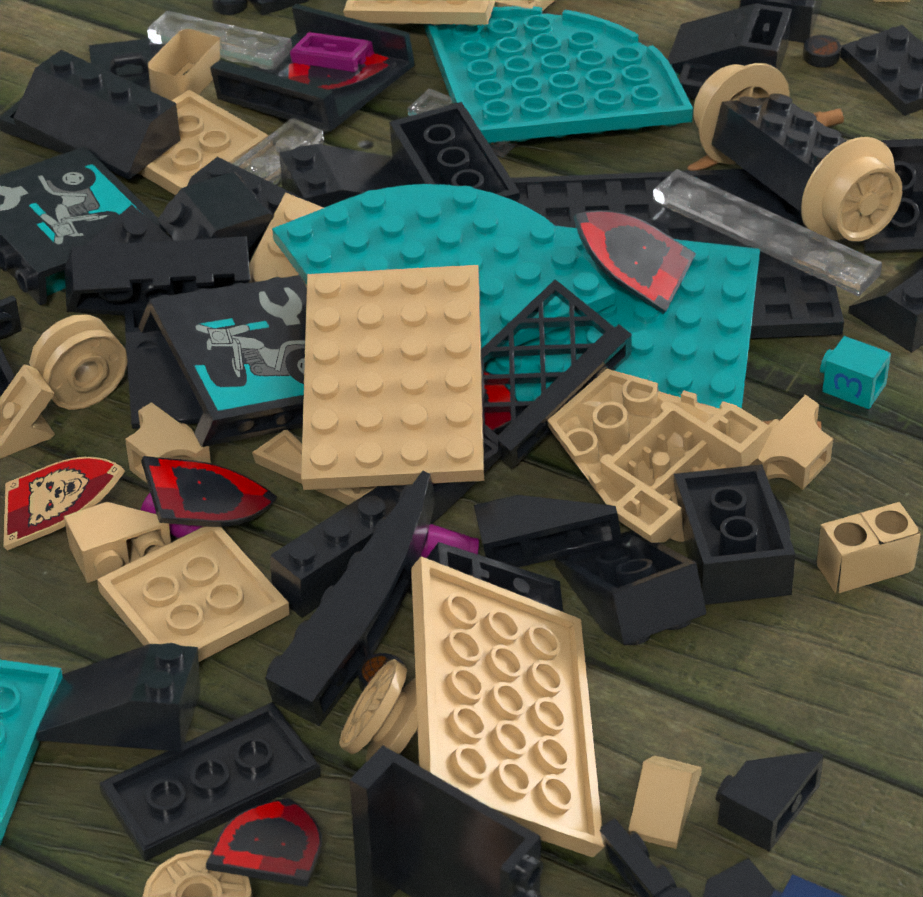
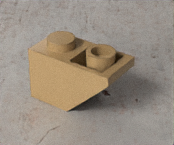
M104 502L64 516L69 548L87 583L95 581L171 543L169 523H159L157 514Z

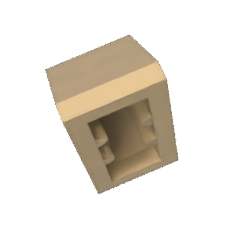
M655 755L645 760L642 766L628 834L635 831L643 841L677 849L701 776L702 767Z

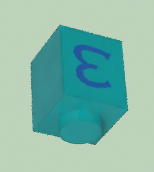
M843 336L834 350L828 349L822 359L820 373L824 374L822 392L870 409L887 384L891 353Z

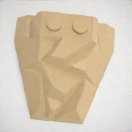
M610 369L603 371L548 419L549 429L575 464H577L606 505L616 506L619 521L651 543L666 542L669 538L678 542L685 541L682 510L677 502L674 474L749 466L758 458L770 435L769 425L737 405L722 401L720 408L697 402V394L683 390L681 397L660 392L656 382Z

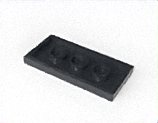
M271 702L185 742L181 752L166 751L100 782L99 785L101 794L144 861H148L230 821L238 814L252 807L270 802L321 777L320 765L274 702Z

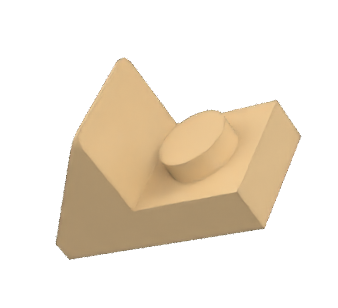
M24 364L0 397V459L51 439L55 435L41 414L54 396V392L37 368Z

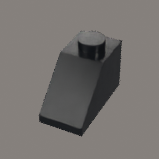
M811 751L746 761L735 776L728 775L725 777L717 791L716 801L720 803L718 825L770 852L819 788L824 755Z

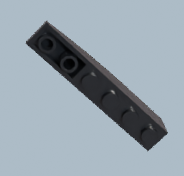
M483 436L485 474L502 456V449ZM477 481L432 483L436 501L430 524H433ZM407 485L376 487L270 555L271 583L289 602L291 610L303 618L320 606L325 591L331 585H336L346 572L347 565L353 554L357 551H362L372 538L374 528L379 520L383 517H388L397 505L402 490Z
M422 471L413 484H408L402 490L397 505L387 518L383 517L379 520L374 528L372 538L362 551H357L353 554L347 565L346 572L336 585H331L325 591L320 606L311 618L304 620L298 626L293 641L282 656L278 655L272 660L265 677L272 702L320 727L357 677L358 669L373 655L393 622L412 582L411 568L420 559L427 539L436 501L429 473Z

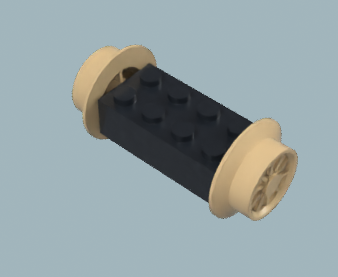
M754 63L746 66L738 64L729 65L719 69L706 80L695 100L694 120L699 128L702 148L713 160L723 164L737 163L801 211L804 225L811 234L819 239L836 241L845 238L850 241H863L879 233L891 221L901 202L902 182L899 175L895 172L893 155L883 142L873 137H858L848 141L843 139L840 132L826 127L816 120L817 117L813 113L803 111L792 103L793 100L790 98L789 86L784 75L771 65L764 63Z

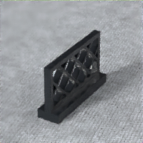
M556 279L481 349L483 436L502 449V456L499 459L511 469L551 432L548 427V419L603 371L606 369L615 370L631 355L632 334L620 324L613 327ZM557 296L569 306V317L544 318L543 308ZM574 311L577 314H579L580 317H574ZM539 312V318H533ZM593 326L603 334L595 343L575 344V327ZM570 327L571 344L545 345L544 328ZM539 328L540 345L514 346V335L520 329ZM509 341V346L502 347ZM571 354V366L565 372L545 373V355ZM576 354H582V355L576 360ZM540 355L541 373L515 374L514 356ZM509 356L510 374L484 375V363L491 357ZM551 382H553V383L546 389V383H551ZM541 383V395L534 401L515 402V384ZM510 384L511 402L485 403L484 385ZM517 411H523V412L516 418V412H517ZM511 412V423L497 435L485 425V413Z

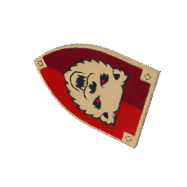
M77 457L56 462L5 483L3 547L6 550H10L65 527L64 516L97 505L115 486L125 470L120 465L107 459Z

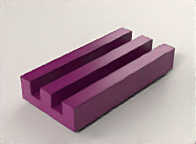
M308 32L290 50L292 63L356 72L359 69L358 64H364L366 56L370 57L374 53L371 41Z

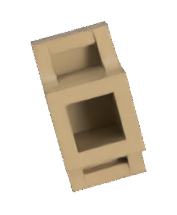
M804 395L780 421L774 419L769 424L770 435L761 453L750 465L762 464L768 480L784 478L803 490L831 461L833 438L817 426L819 404L807 395Z
M152 402L138 410L140 429L127 437L125 441L129 469L147 483L141 463L143 456L211 463L209 446L201 447L194 432L188 425L180 424Z

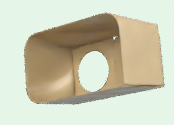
M193 29L180 30L149 61L150 90L171 101L188 90L199 95L213 80L210 66L220 60V37Z
M900 502L821 524L817 566L835 593L839 572V593L906 574L915 567L921 533Z

